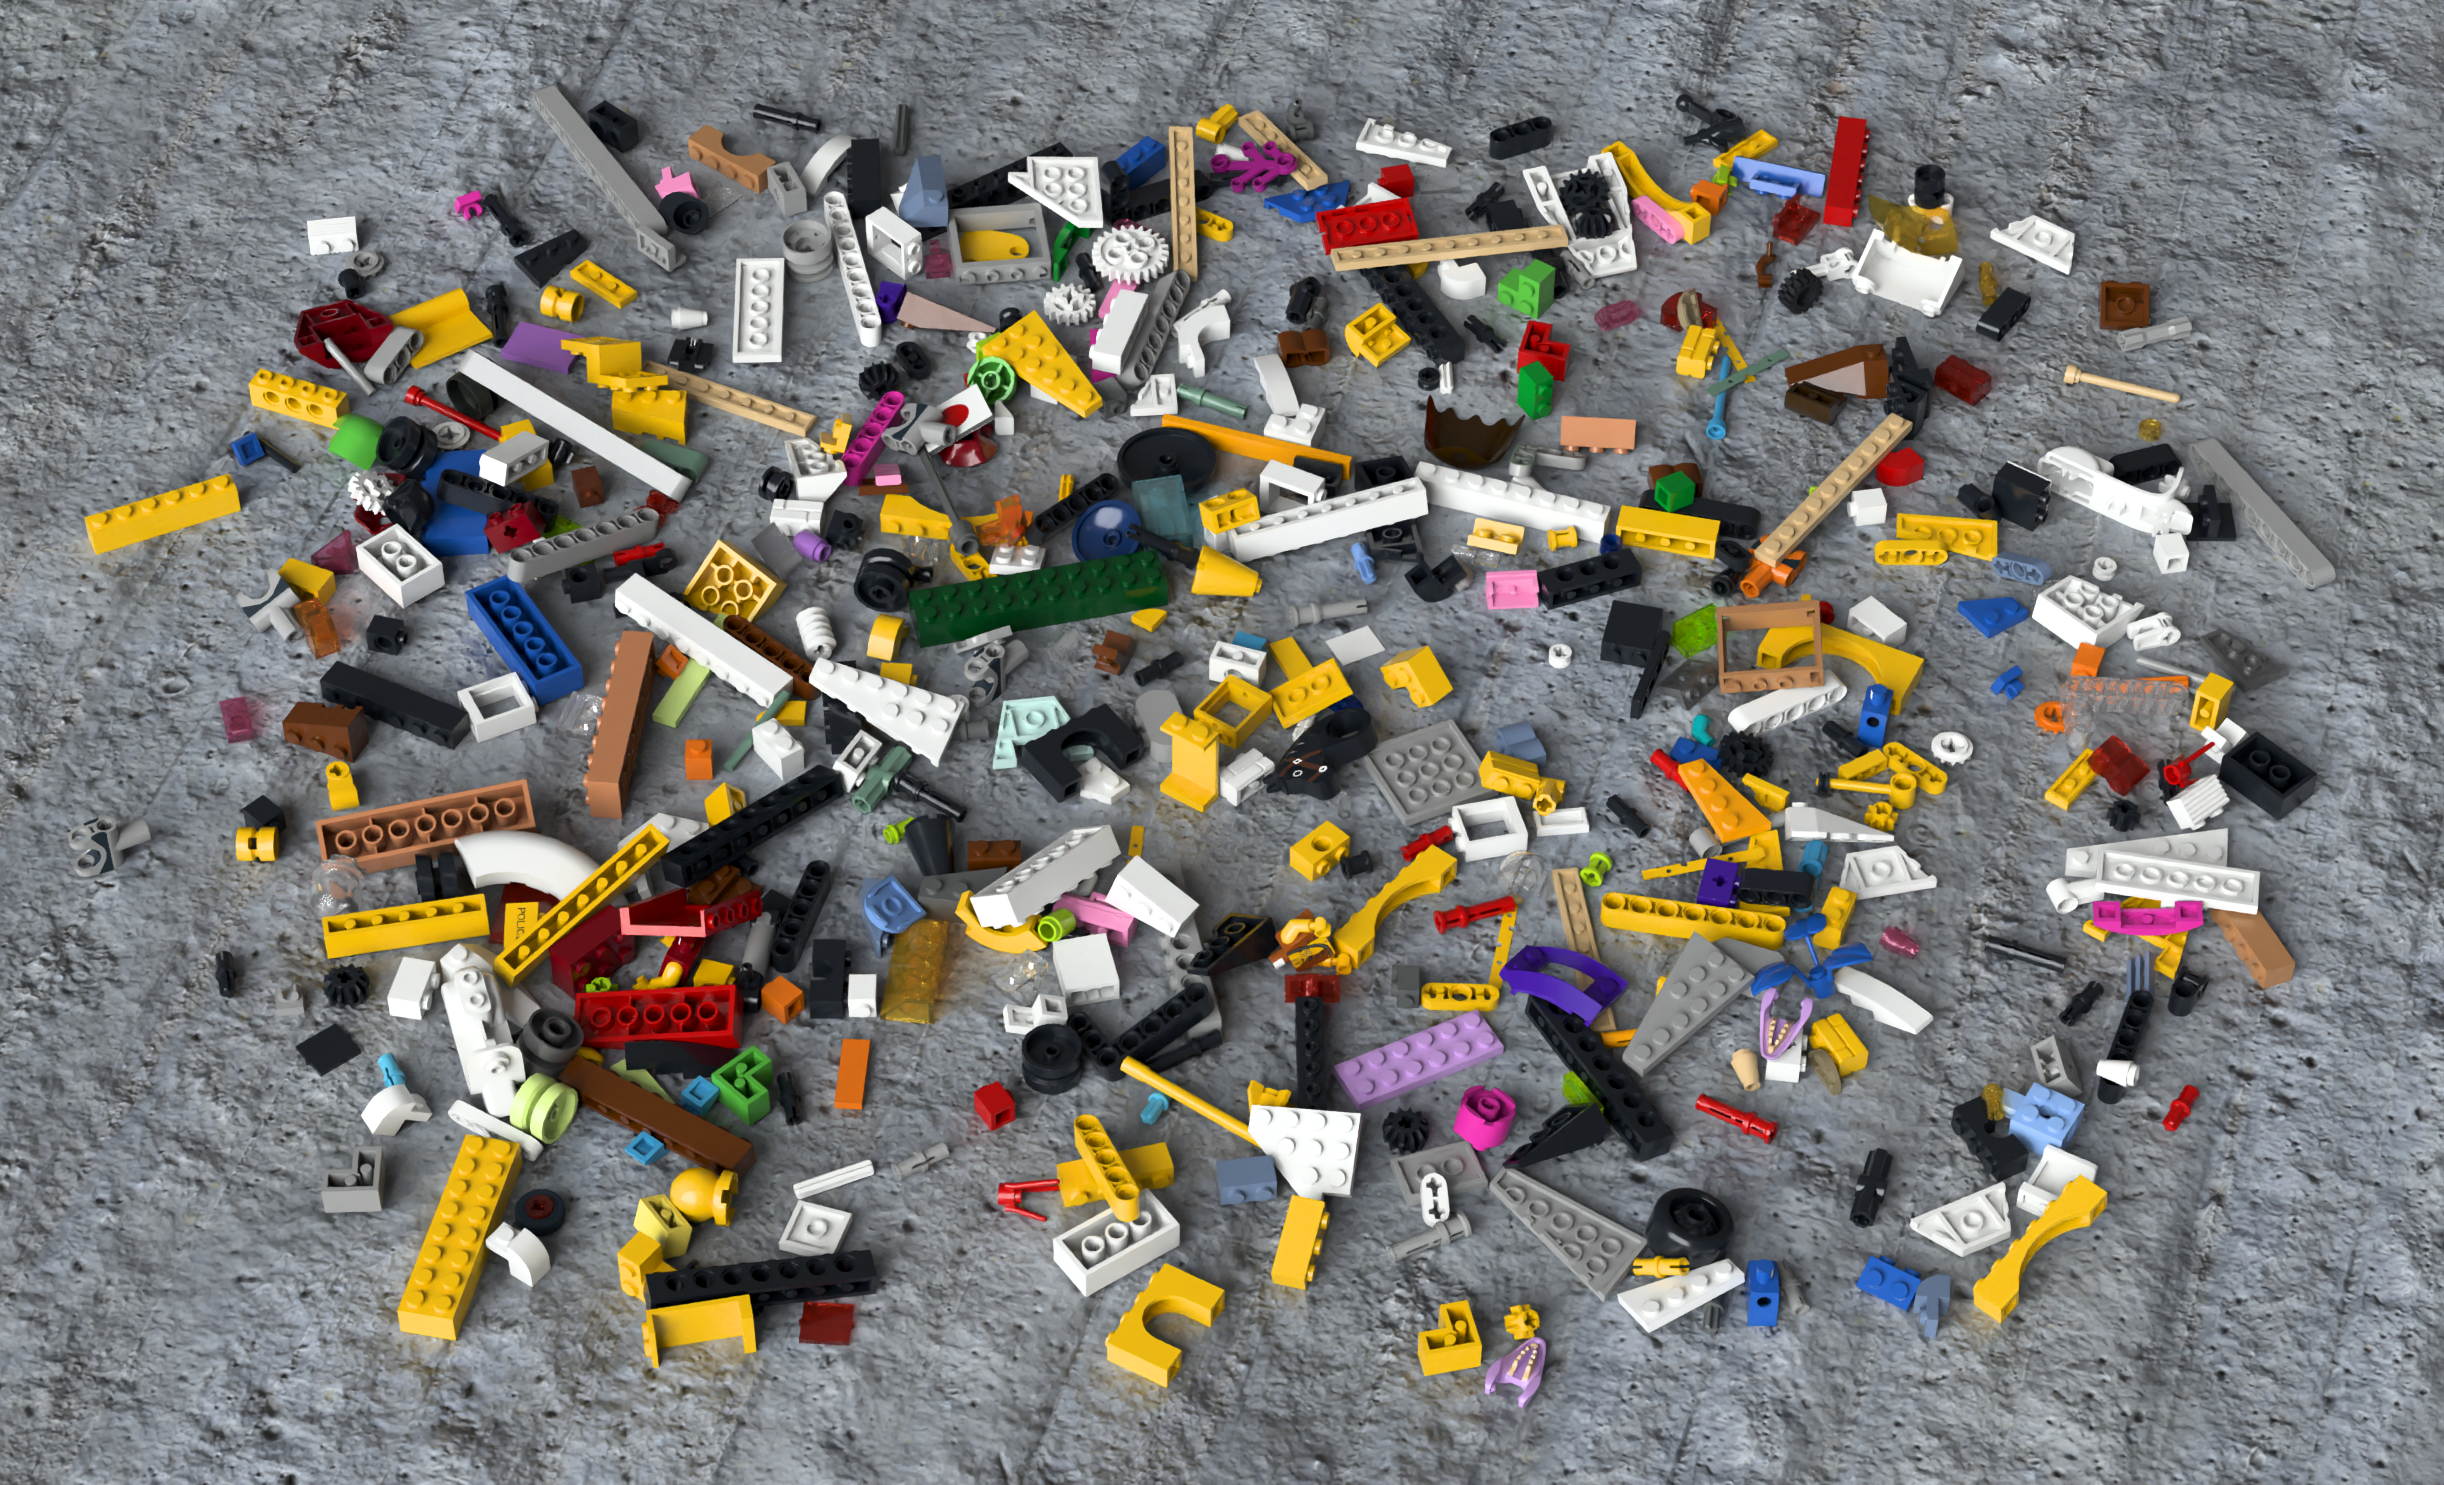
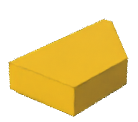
M787 701L774 718L781 725L805 726L806 701ZM766 710L763 711L762 713H760L759 715H757V717H756V721H757V722H758L759 719L762 717V715L766 712Z
M1746 773L1742 778V782L1750 786L1756 794L1754 798L1760 806L1774 812L1788 808L1790 792L1749 773Z

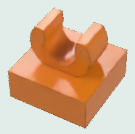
M669 643L664 647L655 662L658 666L655 672L662 678L668 675L674 680L680 676L689 659Z

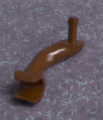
M1772 242L1767 243V254H1763L1755 266L1758 276V288H1772V274H1766L1765 268L1776 259V255L1772 254Z

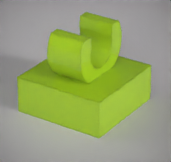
M1721 164L1711 183L1720 186L1727 184L1736 187L1738 179L1734 176H1728L1730 167ZM1728 186L1727 195L1732 194L1733 187Z

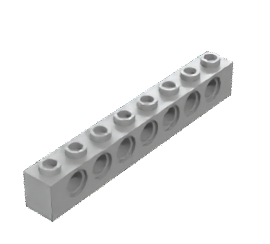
M1179 860L1149 864L1188 895ZM1193 916L1174 938L1160 931L1161 935L1158 936L1159 947L1161 951L1166 952V955H1164V965L1166 971H1171V975H1169L1171 991H1176V994H1178L1193 983H1203L1208 988L1214 1002L1213 1012L1186 1031L1188 1039L1200 1037L1213 1029H1216L1221 1036L1222 1019L1210 976L1188 974L1186 970L1195 955L1203 951Z

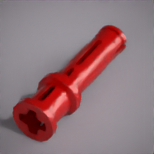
M1507 895L1506 897L1468 907L1456 905L1451 910L1443 912L1436 910L1433 913L1435 927L1439 934H1444L1446 930L1456 927L1463 929L1470 922L1514 912L1515 902L1512 896Z
M1704 1093L1700 1094L1697 1099L1696 1110L1741 1128L1743 1134L1747 1136L1752 1134L1763 1139L1764 1143L1768 1145L1776 1137L1779 1128L1778 1121H1768L1759 1117L1758 1113L1754 1111L1746 1113Z

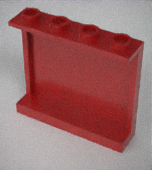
M677 887L621 907L622 935L707 937L761 917L763 902L760 898V889L715 905L687 904L686 889Z

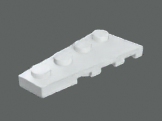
M1728 1258L1691 1270L1686 1276L1675 1275L1617 1294L1619 1303L1650 1333L1744 1283L1745 1278L1744 1273Z

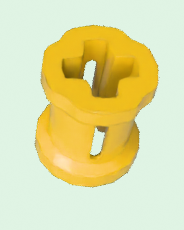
M1568 526V529L1558 531L1548 529L1547 539L1551 551H1556L1557 548L1577 547V535L1574 526Z

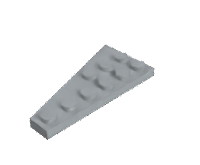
M1694 931L1623 1053L1622 1061L1643 1077L1754 983L1755 976Z
M1503 1166L1490 1182V1190L1603 1303L1606 1302L1632 1269L1634 1260L1640 1258L1649 1247L1646 1238L1513 1168L1505 1169Z

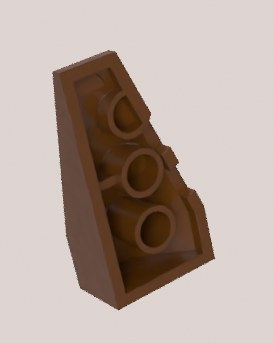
M1883 344L1858 345L1785 368L1789 388L1796 382L1801 384L1805 381L1829 391H1835V393L1842 396L1843 393L1856 394L1858 399L1865 400L1887 398L1886 384L1889 383L1888 362Z

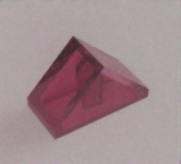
M346 529L311 556L312 565L334 572V575L353 574L351 531Z

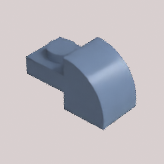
M1950 1275L1928 1277L1917 1287L1913 1313H1919V1325H1924V1337H1936L1939 1315H1947L1950 1301Z

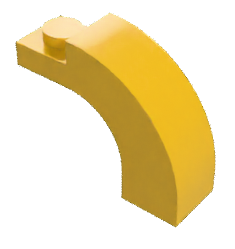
M971 890L962 893L955 913L967 924L965 933L978 943L994 950L1020 954L1034 952L1047 947L1048 941L1042 939L1038 932V926L1043 918L1039 913L1030 915L1026 918V923L1017 927H1012L1011 924L998 929H994L993 926L981 927L970 900L975 894Z

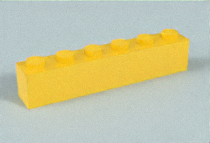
M225 474L84 518L89 541L96 555L235 513L241 511L237 488L230 474Z
M484 893L322 917L328 959L490 935Z

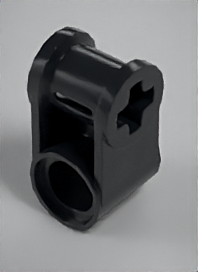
M2184 965L2171 988L2167 1005L2170 1013L2179 1017L2189 1015L2199 998L2203 996L2210 976L2207 974L2202 976L2192 972L2188 966Z

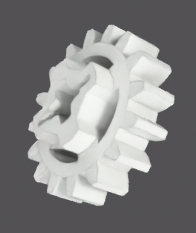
M1070 283L1067 287L1061 284L1060 289L1053 287L1052 293L1047 292L1046 298H1044L1045 315H1049L1050 321L1057 319L1058 325L1065 322L1066 326H1070L1074 322L1078 326L1079 321L1088 322V317L1094 316V311H1096L1095 295L1090 294L1089 288L1083 290V285L1074 287L1073 283Z
M364 470L363 473L357 471L348 484L350 485L348 491L352 493L351 498L358 500L356 504L363 505L366 511L373 510L376 515L378 512H381L386 516L382 509L384 498L389 496L398 487L392 485L393 480L387 481L384 474L378 476L376 471L370 474L367 470Z

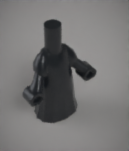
M1738 116L1715 123L1708 128H1702L1697 134L1683 137L1684 146L1703 143L1707 146H1714L1720 153H1727L1729 151L1728 142L1746 140V133L1743 122Z

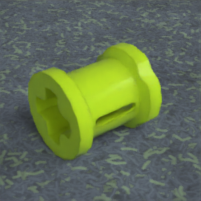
M1593 852L1589 859L1590 863L1581 870L1580 877L1587 885L1598 887L1603 882V875L1612 868L1613 863L1606 854Z

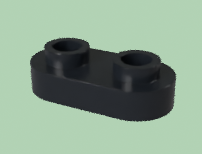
M906 341L896 347V359L909 377L921 380L930 375L931 362L916 343Z
M1723 540L1715 543L1714 555L1731 568L1732 571L1744 572L1752 566V554L1737 542Z

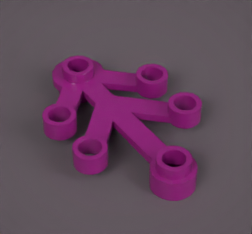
M1274 141L1266 142L1263 145V150L1267 157H1273L1275 160H1266L1257 151L1253 142H1245L1241 146L1243 155L1251 157L1253 161H1229L1225 154L1215 155L1210 161L1214 173L1248 170L1241 176L1231 180L1230 185L1235 193L1244 191L1246 188L1245 183L1265 170L1270 171L1262 177H1256L1252 181L1256 192L1265 191L1268 187L1267 183L1280 174H1290L1298 167L1296 157L1291 153H1282Z

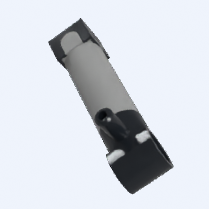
M762 908V916L750 920V933L736 986L744 998L743 1012L758 1014L762 1002L761 990L763 989L772 954L771 945L781 924L780 910Z

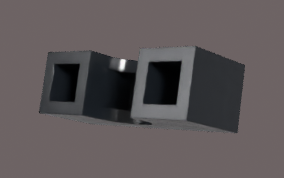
M813 939V977H823L826 979L810 980V1019H843L844 1008H849L848 992L845 991V987H849L850 971H846V967H851L852 951L846 949V939Z
M1979 1096L1954 1107L1951 1126L1954 1133L1958 1136L1960 1135L1965 1141L1969 1151L1981 1161L1985 1171L1991 1174L1997 1182H2000L2026 1170L2029 1152L2014 1134L2003 1138L1989 1135L1995 1131L1998 1114L1983 1096Z

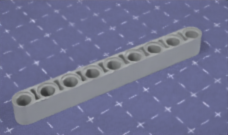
M2210 436L2188 445L2187 454L2193 465L2215 486L2217 491L2308 589L2312 590L2335 580V570L2328 559L2214 437Z

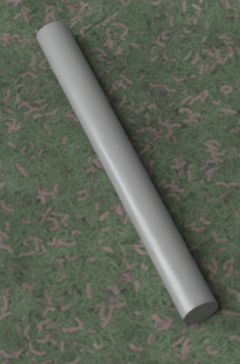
M2142 655L2138 656L2136 665L2171 676L2186 675L2190 682L2200 685L2207 677ZM2233 685L2232 695L2236 694L2237 685Z

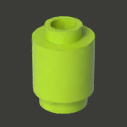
M1058 908L1041 919L1038 926L1039 935L1045 941H1058L1075 929V917L1068 909Z

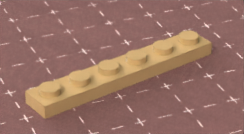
M1259 110L1238 117L1239 126L1262 148L1266 142L1274 141L1282 153H1291L1296 157L1298 167L1290 175L1307 191L1328 183L1327 175Z

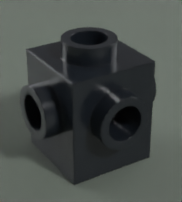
M835 509L825 540L840 550L853 552L855 544H861L865 530L861 529L864 520L853 513H844Z

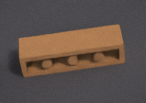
M2215 908L2210 909V916L2213 922L2219 925L2225 939L2233 945L2238 958L2244 961L2250 970L2252 978L2258 981L2262 989L2292 980L2296 962L2258 909L2257 914Z

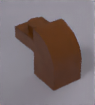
M1107 630L1103 644L1095 643L1091 652L1097 657L1094 668L1114 675H1122L1130 663L1137 642L1130 636Z

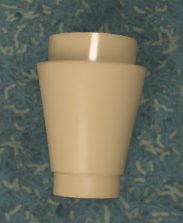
M1751 1049L1736 1051L1732 1055L1731 1061L1734 1071L1744 1086L1745 1091L1757 1090L1761 1086L1757 1055Z

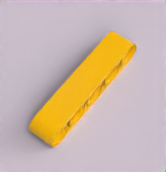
M1090 1114L1078 1116L1074 1120L1077 1150L1115 1216L1124 1222L1136 1220L1141 1214L1140 1194L1136 1183L1097 1117Z

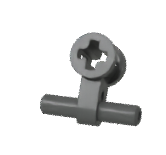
M1295 98L1289 104L1286 111V120L1289 122L1286 124V135L1293 143L1302 139H1307L1308 141L1314 139L1312 122L1310 119H1304L1301 108L1302 100L1300 98Z

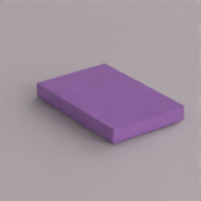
M520 321L502 349L501 358L569 374L580 355H571L570 350L561 349V339L584 338L585 336Z

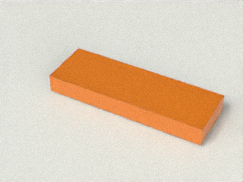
M843 1039L834 1101L835 1108L862 1110L871 1047L870 1040Z

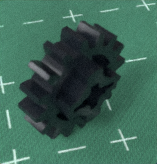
M1580 169L1577 176L1571 173L1569 174L1571 178L1569 181L1563 180L1565 187L1559 188L1561 193L1559 199L1564 210L1568 211L1571 217L1575 213L1578 214L1579 210L1586 209V207H1606L1604 200H1610L1608 195L1610 188L1605 177H1601L1598 171L1592 174L1591 169H1588L1583 174Z
M1740 730L1738 735L1734 731H1731L1729 736L1725 734L1717 748V758L1722 759L1720 765L1728 766V772L1734 771L1737 773L1738 778L1746 775V773L1760 778L1761 775L1766 776L1774 761L1772 759L1774 753L1768 751L1769 744L1761 743L1763 738H1755L1753 733L1747 736L1742 730Z

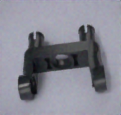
M663 548L657 551L654 556L628 560L622 566L603 568L606 584L625 581L635 573L644 579L649 576L665 574L677 566L678 560L674 550ZM664 558H672L669 563H660ZM677 592L667 593L676 600L683 601L685 606L691 608L687 595ZM613 603V610L616 619L628 616L627 614L621 613L618 610V608L615 607V603Z

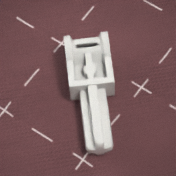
M1844 247L1834 253L1821 256L1820 264L1805 268L1809 269L1817 277L1826 275L1830 282L1841 278H1852L1859 262L1854 259L1853 251L1848 247Z

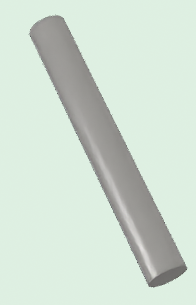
M330 338L323 341L324 347L369 397L373 396L376 393V389Z

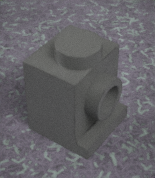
M1392 965L1391 997H1397V1008L1419 1007V966Z

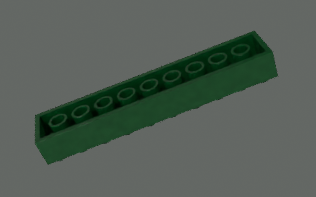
M1156 549L909 591L910 616L920 648L965 641L966 639L1010 625L1012 632L1168 605V582Z

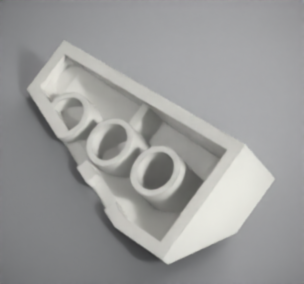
M1792 803V807L1785 809V841H1813V839L1823 842L1891 843L1894 841L1893 835L1817 808H1810L1808 803Z

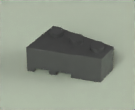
M1007 867L924 876L918 894V904L928 913L925 919L966 924L955 913L962 893L971 890L974 894H977L1005 875Z

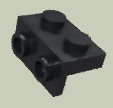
M1295 456L1293 467L1325 478L1326 498L1337 494L1341 487L1342 463Z

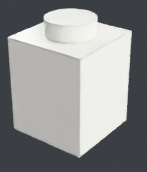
M1881 488L1852 491L1851 502L1847 503V511L1849 517H1853L1856 526L1885 523L1887 503Z
M2181 533L2156 535L2153 555L2161 574L2186 571L2189 551Z
M849 974V1017L877 1016L876 974Z

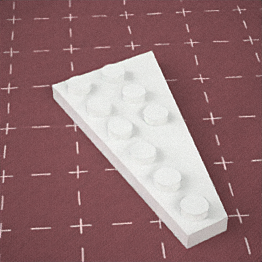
M818 657L809 676L810 684L833 699L838 698L847 704V708L854 713L856 711L866 717V721L895 740L903 741L912 747V751L919 756L922 754L929 758L931 764L937 768L941 763L965 708V702Z

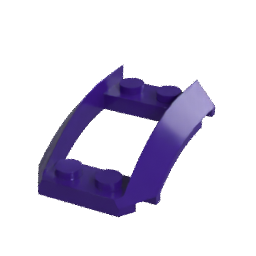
M1526 945L1503 966L1499 973L1503 982L1507 980L1512 988L1510 993L1514 996L1521 992L1545 999L1570 1015L1575 1012L1586 1020L1584 1025L1587 1027L1593 1024L1628 989V982L1598 961L1578 952L1555 947ZM1549 963H1557L1576 969L1590 976L1595 981L1582 992L1559 978L1540 972Z

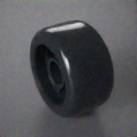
M1676 1188L1664 1193L1655 1203L1646 1225V1240L1655 1256H1664V1258L1684 1257L1688 1260L1689 1265H1680L1679 1267L1689 1268V1271L1725 1259L1735 1235V1222L1729 1209L1715 1196L1695 1188Z

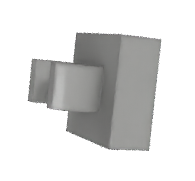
M293 984V987L282 988V986H278L275 989L277 1017L305 1013L302 986Z

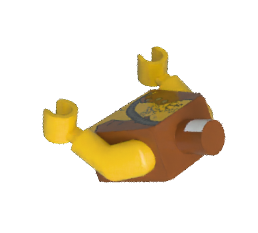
M1309 908L1295 919L1289 920L1286 926L1276 933L1275 938L1281 948L1268 956L1276 970L1288 962H1291L1296 972H1302L1315 966L1328 968L1336 966V971L1339 974L1348 975L1352 969L1350 957L1347 954L1343 953L1335 958L1336 952L1327 939L1331 933V925L1326 923L1323 917L1315 919Z

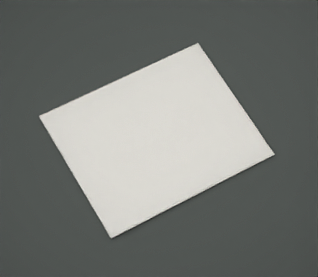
M1368 626L1325 641L1343 666L1385 651L1383 645Z

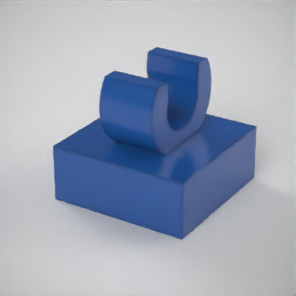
M250 432L230 443L239 464L242 466L265 455L254 432Z
M2018 665L2001 674L1990 689L1996 696L2005 691L2009 699H2014L2024 689L2023 684L2018 680L2023 671Z

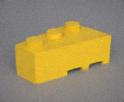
M687 390L613 391L611 404L613 429L643 435L644 433L653 434L659 440H665L666 437L678 440V444L686 446L688 424Z
M1292 1195L1271 1271L1273 1283L1306 1290L1308 1282H1313L1316 1272V1265L1314 1264L1317 1255L1320 1256L1323 1237L1330 1220V1213L1326 1210L1325 1202Z

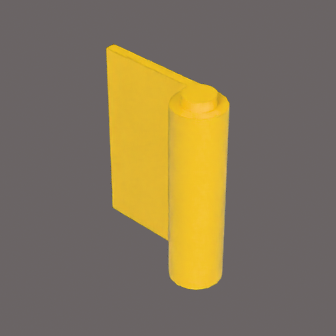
M460 287L388 316L394 328L401 325L422 331L424 335L423 345L410 361L415 370L493 338L490 330L470 311L468 299Z

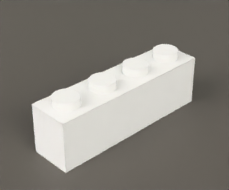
M1120 289L1117 298L1113 297L1110 313H1106L1104 317L1103 329L1099 328L1096 344H1092L1090 348L1089 358L1092 359V369L1121 374L1148 314V294Z

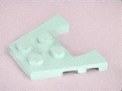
M1055 696L1003 701L993 759V770L1016 767L1017 758L1014 746L1025 745L1031 740H1036L1044 736L1048 731L1057 729L1071 720ZM1076 745L1067 749L1070 762L1093 758L1094 752L1091 746Z

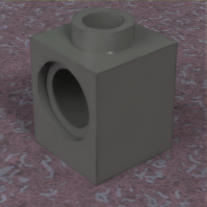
M1113 376L1092 384L1102 398L1103 406L1098 411L1105 420L1127 412V393Z

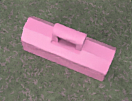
M1093 891L1090 898L1064 892L1061 894L1062 898L1055 902L1052 912L1058 908L1068 909L1075 917L1076 927L1085 926L1086 930L1090 931V935L1106 933L1109 943L1128 948L1135 935L1139 919L1105 902L1107 897L1105 894Z

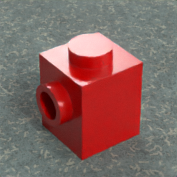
M1408 164L1381 168V177L1377 179V185L1401 198L1413 197L1414 177Z
M999 1081L982 1086L974 1092L975 1111L991 1131L1015 1120L1013 1095L1009 1089H1004Z

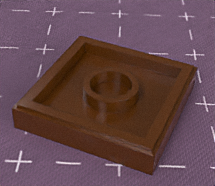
M901 476V483L899 485L885 486L876 485L875 478L859 479V496L909 493L908 479L906 476Z

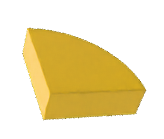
M1428 262L1404 264L1414 280L1423 276L1428 269Z
M1144 609L1132 615V623L1152 633L1167 619V612L1160 609Z

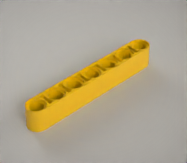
M1616 892L1605 894L1601 901L1600 921L1609 928L1690 939L1693 932L1696 931L1709 942H1715L1718 939L1728 937L1769 950H1778L1784 944L1786 921L1781 916Z

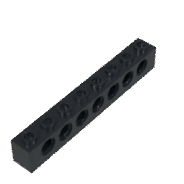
M1059 142L1028 157H1073V154ZM1027 157L947 191L948 209L1009 205L1029 196L1008 182V172H1027ZM946 226L914 228L921 233L922 242L947 232Z
M1402 264L1359 269L1361 276L1368 280L1371 288L1374 291L1376 290L1381 296L1383 303L1389 306L1392 313L1402 322L1405 330L1410 332L1415 338L1416 344L1423 348L1428 359L1432 360L1438 368L1440 365H1446L1448 362L1453 364L1464 360L1465 341Z
M819 764L664 854L660 859L665 880L686 889L844 796L840 772Z
M1529 994L1525 1014L1593 1102H1596L1600 1111L1638 1160L1643 1162L1667 1154L1673 1138L1671 1128L1657 1114L1655 1107L1646 1100L1640 1088L1635 1086L1625 1069L1621 1068L1613 1058L1611 1051L1602 1044L1596 1032L1584 1025V1019L1575 1012L1570 1015L1555 1004Z
M853 1250L843 1253H826L816 1256H798L788 1259H770L761 1262H743L733 1265L645 1274L643 1295L647 1310L747 1294L750 1296L751 1307L754 1308L875 1294L877 1273L871 1250Z

